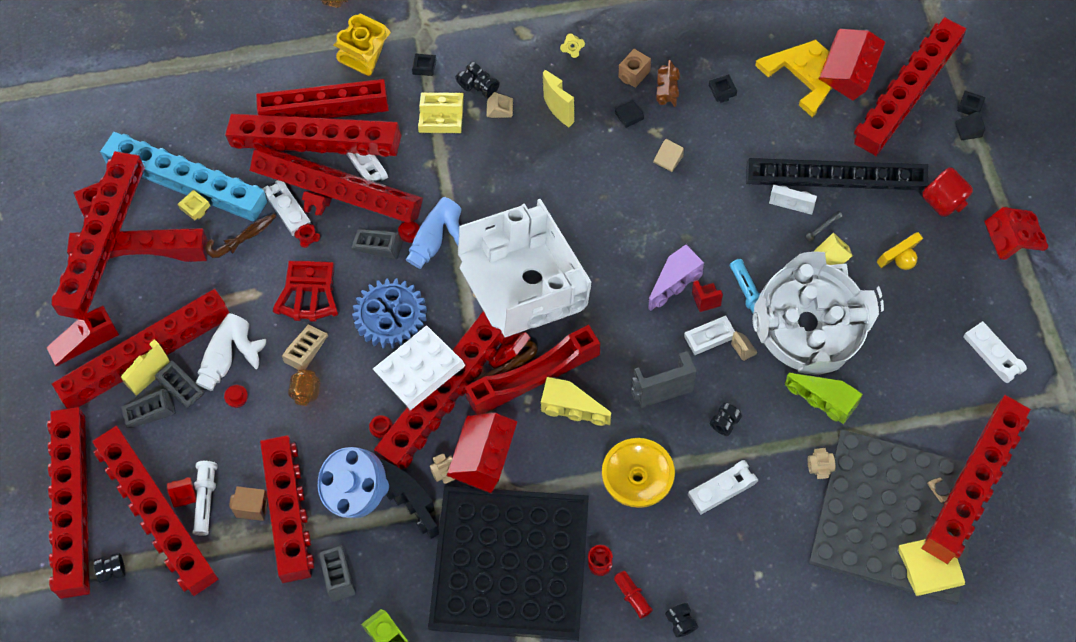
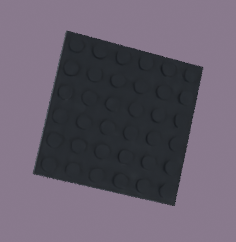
M444 486L428 629L432 631L579 641L589 495L493 489L492 493H489L479 488Z

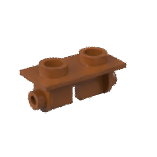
M668 60V66L663 65L658 69L657 84L659 86L657 87L656 100L660 105H665L671 101L673 106L676 107V100L679 97L677 80L680 79V73L671 60Z

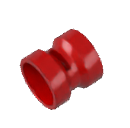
M595 545L590 549L588 553V568L591 573L597 576H604L610 572L613 563L611 550L605 545Z

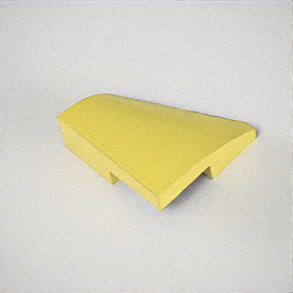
M155 339L149 344L152 349L147 354L139 355L132 366L121 376L123 383L136 396L155 380V375L170 362L164 350Z

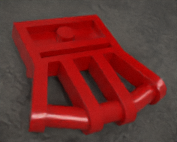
M289 261L285 288L273 307V313L286 315L293 318L294 321L309 319L311 322H316L317 319L330 315L333 317L338 316L331 293L334 263ZM292 291H296L294 309L285 306ZM304 291L312 292L310 310H301ZM319 292H325L329 306L317 310Z

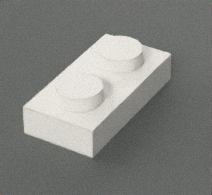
M773 185L769 204L812 215L817 196L805 191H796L786 186Z
M723 316L685 332L684 338L693 354L697 355L732 340L735 331L727 316Z

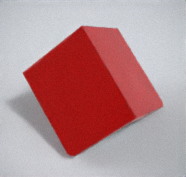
M698 280L693 281L692 295L699 312L721 306L723 293L721 290L717 291L714 283L700 286Z

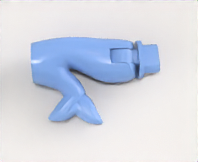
M446 197L440 199L421 224L412 246L409 248L410 254L406 258L407 262L421 269L425 262L428 263L430 258L435 256L442 244L444 223L458 245L461 207L457 203Z

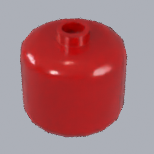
M950 167L945 169L924 189L922 197L940 216L947 217L955 210L959 213L968 205L966 200L971 196L973 188L954 168Z

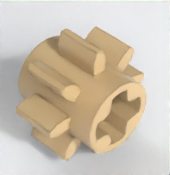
M826 448L814 449L813 455L808 456L809 473H815L817 479L829 478L830 472L835 471L833 453L828 454Z
M442 453L433 458L434 464L429 465L436 482L442 480L443 483L447 484L455 480L446 476L452 456L446 458Z

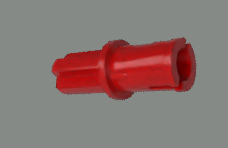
M626 571L619 572L614 577V581L625 595L624 600L626 602L629 601L640 619L646 617L653 609L641 594L642 589L637 588Z

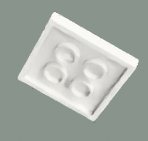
M425 326L374 367L373 370L398 398L412 410L460 371L465 364L428 326Z

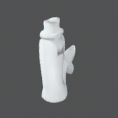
M228 313L205 351L201 367L198 370L199 377L196 384L213 391L216 383H220L221 378L227 374L231 366L232 340H234L238 350L244 354L246 360L257 369L259 366L258 352L265 347L266 339L250 342L247 338L249 323L237 315Z

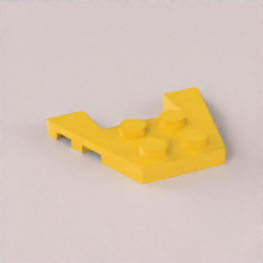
M817 40L756 60L755 66L767 77H770L785 66L812 90L811 93L799 102V106L811 117L815 116L818 108L825 101L827 94L832 90V87L819 80L829 51Z

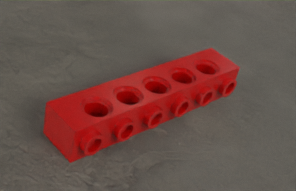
M384 79L256 94L258 115L326 119L389 111Z
M289 435L261 440L278 576L282 583L311 578V569L315 568L313 555L308 554L307 546L311 545L309 531H305L304 523H308L306 509L301 507V501L305 500L303 487L298 486L301 470L299 464L295 465L294 457H298L297 445L291 442ZM280 461H287L284 466H277ZM285 482H289V483H290V485H289L287 488H285V489H281V488H280V486H281L283 483H285ZM286 505H293L291 510L283 511ZM297 527L295 532L291 534L286 533L288 528ZM294 549H299V550H300V552H299V554H298L297 556H294V557H290V556H289V553H290L292 550H294Z

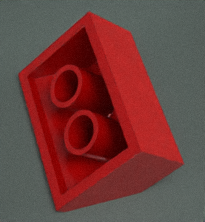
M839 29L822 68L819 80L854 101L868 90L885 41L870 31Z
M497 413L467 416L446 476L492 493L500 479L518 421Z

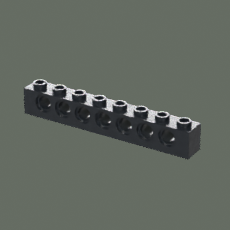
M749 158L746 169V184L923 191L928 186L929 164Z

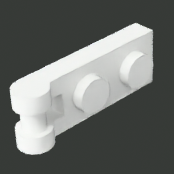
M347 153V156L362 178L377 182L380 179L383 181L388 178L385 169L375 155L363 156L357 153ZM375 169L376 172L370 175L369 171Z
M277 180L275 181L276 184L262 189L291 235L294 236L295 231L300 226L311 224V221L295 200L286 184ZM279 191L282 193L278 197L274 196V194Z
M983 321L965 333L964 339L1004 382L1009 383L1016 374H1022L1027 370L1025 363L1017 359ZM1007 363L1010 368H1006L1004 365Z
M745 460L738 462L734 467L688 492L689 498L700 515L758 482L755 474H751L749 471V465ZM741 475L744 480L738 483L735 477Z

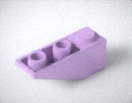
M684 245L668 257L649 297L648 309L650 311L655 307L663 306L673 294L678 295L687 284L701 278L704 262L687 245Z

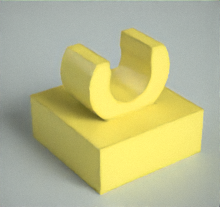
M193 190L178 203V206L195 221L197 218L201 219L206 214L205 211L210 207L209 201Z

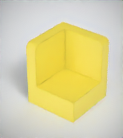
M834 233L814 250V252H825L828 265L844 264L852 257L849 246Z

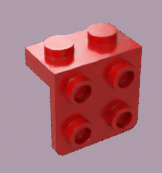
M1002 207L984 221L997 254L1002 260H1007L1021 248L1040 251L1048 249L1046 236L1040 228L1037 216L1032 211Z

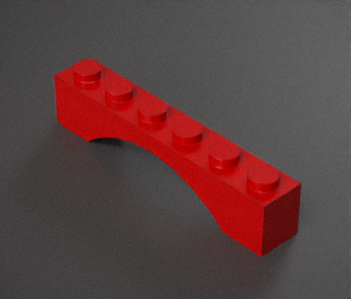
M203 228L120 231L109 259L123 255L143 254L164 256L184 262L207 261L205 247L208 239ZM81 232L69 233L68 255L73 253L77 235L81 234Z
M587 325L569 334L551 350L530 363L502 374L485 376L465 386L466 399L476 415L485 414L546 383L547 377L556 378L599 356L600 342L591 327Z

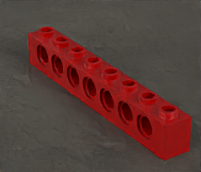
M945 17L939 24L935 23L929 38L925 37L921 42L920 50L913 52L909 59L910 63L907 66L903 65L899 71L898 79L891 81L887 88L888 92L881 94L876 103V108H871L865 117L866 121L863 124L859 123L855 129V145L874 156L879 154L961 44L967 28Z
M231 114L225 136L230 146L237 149L268 147L277 151L357 153L363 156L380 155L387 157L397 156L401 132L397 122Z
M262 147L253 151L250 171L407 223L419 218L423 201L422 197L268 147Z
M114 151L112 158L107 162V170L104 177L100 179L99 190L92 199L90 212L84 218L81 234L77 235L74 251L68 257L65 273H62L58 290L52 296L51 305L60 316L85 320L145 169L139 155Z
M213 289L51 384L67 409L80 407L123 382L121 376L132 366L139 355L147 354L152 349L149 344L154 339L162 347L165 354L169 355L220 325L229 313V310L216 289Z
M484 311L452 350L464 362L465 366L460 370L464 373L462 375H453L412 410L408 407L374 448L375 455L379 459L385 460L401 470L407 468L411 464L415 452L425 446L429 434L439 428L446 413L449 414L453 410L458 397L465 394V386L469 385L473 378L476 379L481 374L486 361H490L500 343L503 344L508 337H504L499 328L491 325ZM483 337H490L487 341L481 340ZM470 354H477L474 358L467 357ZM444 388L450 389L447 393L440 392ZM429 406L436 407V409L433 411L426 410V408ZM415 424H422L419 429L412 428ZM400 442H408L405 447L397 446Z
M1007 395L1003 396L995 407L921 547L922 550L947 565L954 557L958 559L965 549V546L962 544L964 539L968 540L975 529L972 526L973 521H978L983 514L984 508L981 506L983 502L987 503L994 492L991 489L992 484L996 485L1003 474L1000 468L1008 464L1012 457V454L1009 453L1010 449H1015L1021 439L1018 436L1019 431L1023 432L1030 421L1027 418L1031 410L1030 408Z
M79 407L51 411V420L47 422L48 431L51 434V442H48V452L51 456V463L48 464V473L51 478L48 494L52 500V508H49L48 511L50 522H52V530L49 531V541L52 545L49 563L51 568H53V576L49 579L51 591L60 599L90 594L86 416ZM70 433L68 437L63 438L65 434ZM71 454L68 459L63 460L66 455ZM71 476L68 481L63 482L66 477ZM72 498L68 504L63 505L66 499ZM72 520L69 526L64 527V524L67 521ZM73 543L71 548L64 550L67 544ZM73 566L69 573L64 574L66 568Z
M118 426L113 427L94 439L92 442L97 449L93 453L100 463L105 461L108 465L105 468L106 473L112 481L117 479L120 485L116 487L124 499L128 497L132 502L128 507L135 517L140 515L143 519L140 525L147 535L153 534L155 540L152 541V544L159 554L162 552L166 554L167 559L164 562L171 573L177 571L180 578L176 581L184 592L189 590L195 596L219 580ZM121 454L118 459L113 460L115 455ZM133 471L131 476L124 478L128 472ZM145 489L142 495L136 496L139 490ZM157 507L154 513L148 514L151 508ZM169 526L167 531L159 533L162 527ZM182 544L179 550L172 551L175 545ZM188 563H194L190 570H184Z

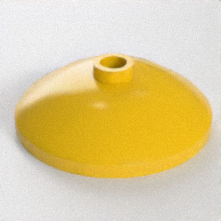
M644 438L624 440L611 448L603 461L602 480L606 490L616 501L626 506L642 508L654 505L665 498L673 486L675 468L672 458L661 445L652 440ZM635 476H640L642 480L635 481L633 478Z

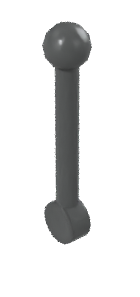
M841 211L835 212L833 217L812 233H807L806 239L813 241L819 232L843 216Z

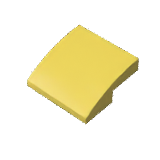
M545 70L543 72L545 102L551 112L563 124L570 127L574 123V97L563 91L561 79Z
M421 93L419 133H461L464 94Z
M926 539L899 545L898 552L906 566L907 578L916 596L965 585L958 559L954 557L947 565L922 550L921 547Z

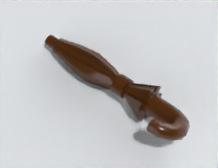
M272 213L270 216L268 215L254 221L235 238L223 240L225 242L224 245L217 250L212 249L214 241L210 239L205 247L207 254L212 258H220L229 251L233 254L239 244L260 234L276 218V215Z
M528 340L524 347L529 346V350L521 355H516L502 367L490 370L481 378L502 374L525 365V362L535 356L538 350L536 343Z

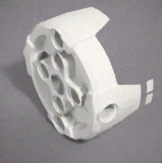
M806 252L799 254L786 264L763 288L758 301L755 303L753 327L761 343H764L778 360L797 369L800 373L821 375L838 370L861 348L867 333L879 315L878 302L874 290H860L856 283L844 272L828 265L825 252ZM878 286V287H877V291H878L879 297L881 298V297H882V293H881L880 287ZM883 300L880 301L881 312L884 310ZM811 312L816 316L818 320L816 329L805 331L804 327L799 326L798 319L801 313Z

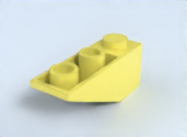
M547 377L541 399V412H545V414L553 417L558 415L566 416L573 421H591L599 426L611 424V412L572 382Z

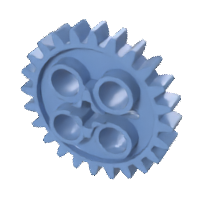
M387 278L383 285L378 280L377 287L375 288L369 284L370 291L362 290L363 298L357 297L358 305H353L355 313L352 316L359 335H364L366 342L372 339L373 346L381 342L382 348H385L386 344L390 343L393 349L396 342L402 346L403 340L406 339L408 341L411 335L417 334V329L424 328L422 322L427 321L425 314L427 313V308L424 306L425 299L421 298V292H415L414 285L407 288L406 281L399 285L398 279H395L393 284H390ZM393 297H396V298H397V299L394 300V301H389L390 298H393ZM379 299H381V300L385 303V306H386V308L388 309L389 312H386V311H385V307H384V305L379 301ZM374 309H377V310H378V311L375 312V313H370L371 310H374ZM405 313L410 314L407 317H401ZM391 314H392V315L394 314V317H395L396 322L399 323V325H401L402 327H398V326L396 325V323H395L393 317L391 316ZM384 326H391L389 329H382Z

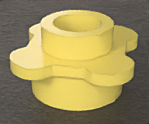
M568 34L560 49L562 52H567L571 54V57L576 58L579 56L580 49L585 46V42L573 34Z

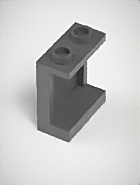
M686 351L679 354L678 367L676 369L643 378L640 368L634 369V377L631 378L633 385L631 394L634 401L639 402L641 408L694 391L697 371L689 352Z

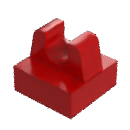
M304 191L302 200H304V211L310 212L312 206H315V215L321 216L326 206L329 207L332 198Z
M187 477L183 480L167 484V491L174 508L196 502L197 494L191 478Z

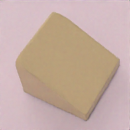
M494 92L487 100V117H512L513 98Z
M665 139L653 163L673 172L683 158L684 148Z
M737 331L733 333L731 345L743 361L757 354V351L744 334Z

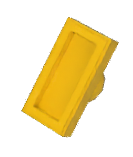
M919 232L911 235L883 253L877 260L878 265L883 268L895 260L896 265L900 269H912L916 265L918 258L912 248L917 246L923 237Z

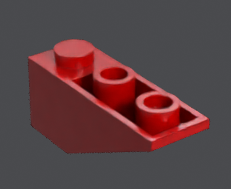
M101 306L88 312L85 320L78 319L47 347V350L55 366H59L119 336V333L105 307Z

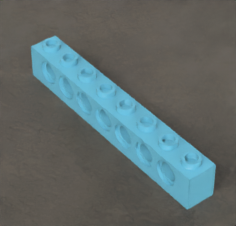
M113 132L100 151L106 163L112 158L114 151L139 155L145 167L142 178L185 195L195 190L209 201L210 205L253 222L257 220L268 202L264 190L257 185L251 186L239 178L228 177L219 170L213 171L201 163L195 164L183 156L172 155L163 148H154L145 141L139 142L132 139L127 134L121 135Z

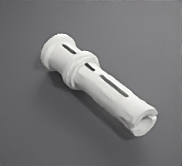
M199 461L196 463L198 473L197 481L194 482V488L197 491L193 534L199 536L209 534L211 494L216 488L214 474L218 468L217 463L211 461Z

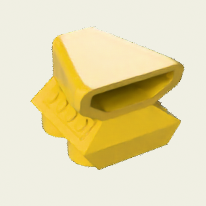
M360 13L349 19V26L337 34V41L333 46L340 49L336 54V58L340 63L370 76L374 71L384 42L391 32L384 24Z

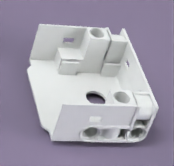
M541 199L537 200L536 207L530 209L525 204H522V206L459 226L458 255L462 261L460 270L493 327L499 328L504 337L578 313L588 305L591 280ZM495 225V227L486 230L487 227ZM535 270L542 275V280L537 284H529L523 280L522 276L526 271Z

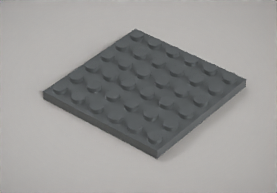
M841 429L834 457L835 471L830 473L809 564L915 594L907 578L906 566L898 552L899 545L927 538L946 502L941 503L927 483L941 477L942 481L935 484V492L941 496L948 495L953 489L966 462ZM971 536L968 540L964 539L962 544L965 546V549L958 558L963 576ZM961 586L921 596L957 605Z

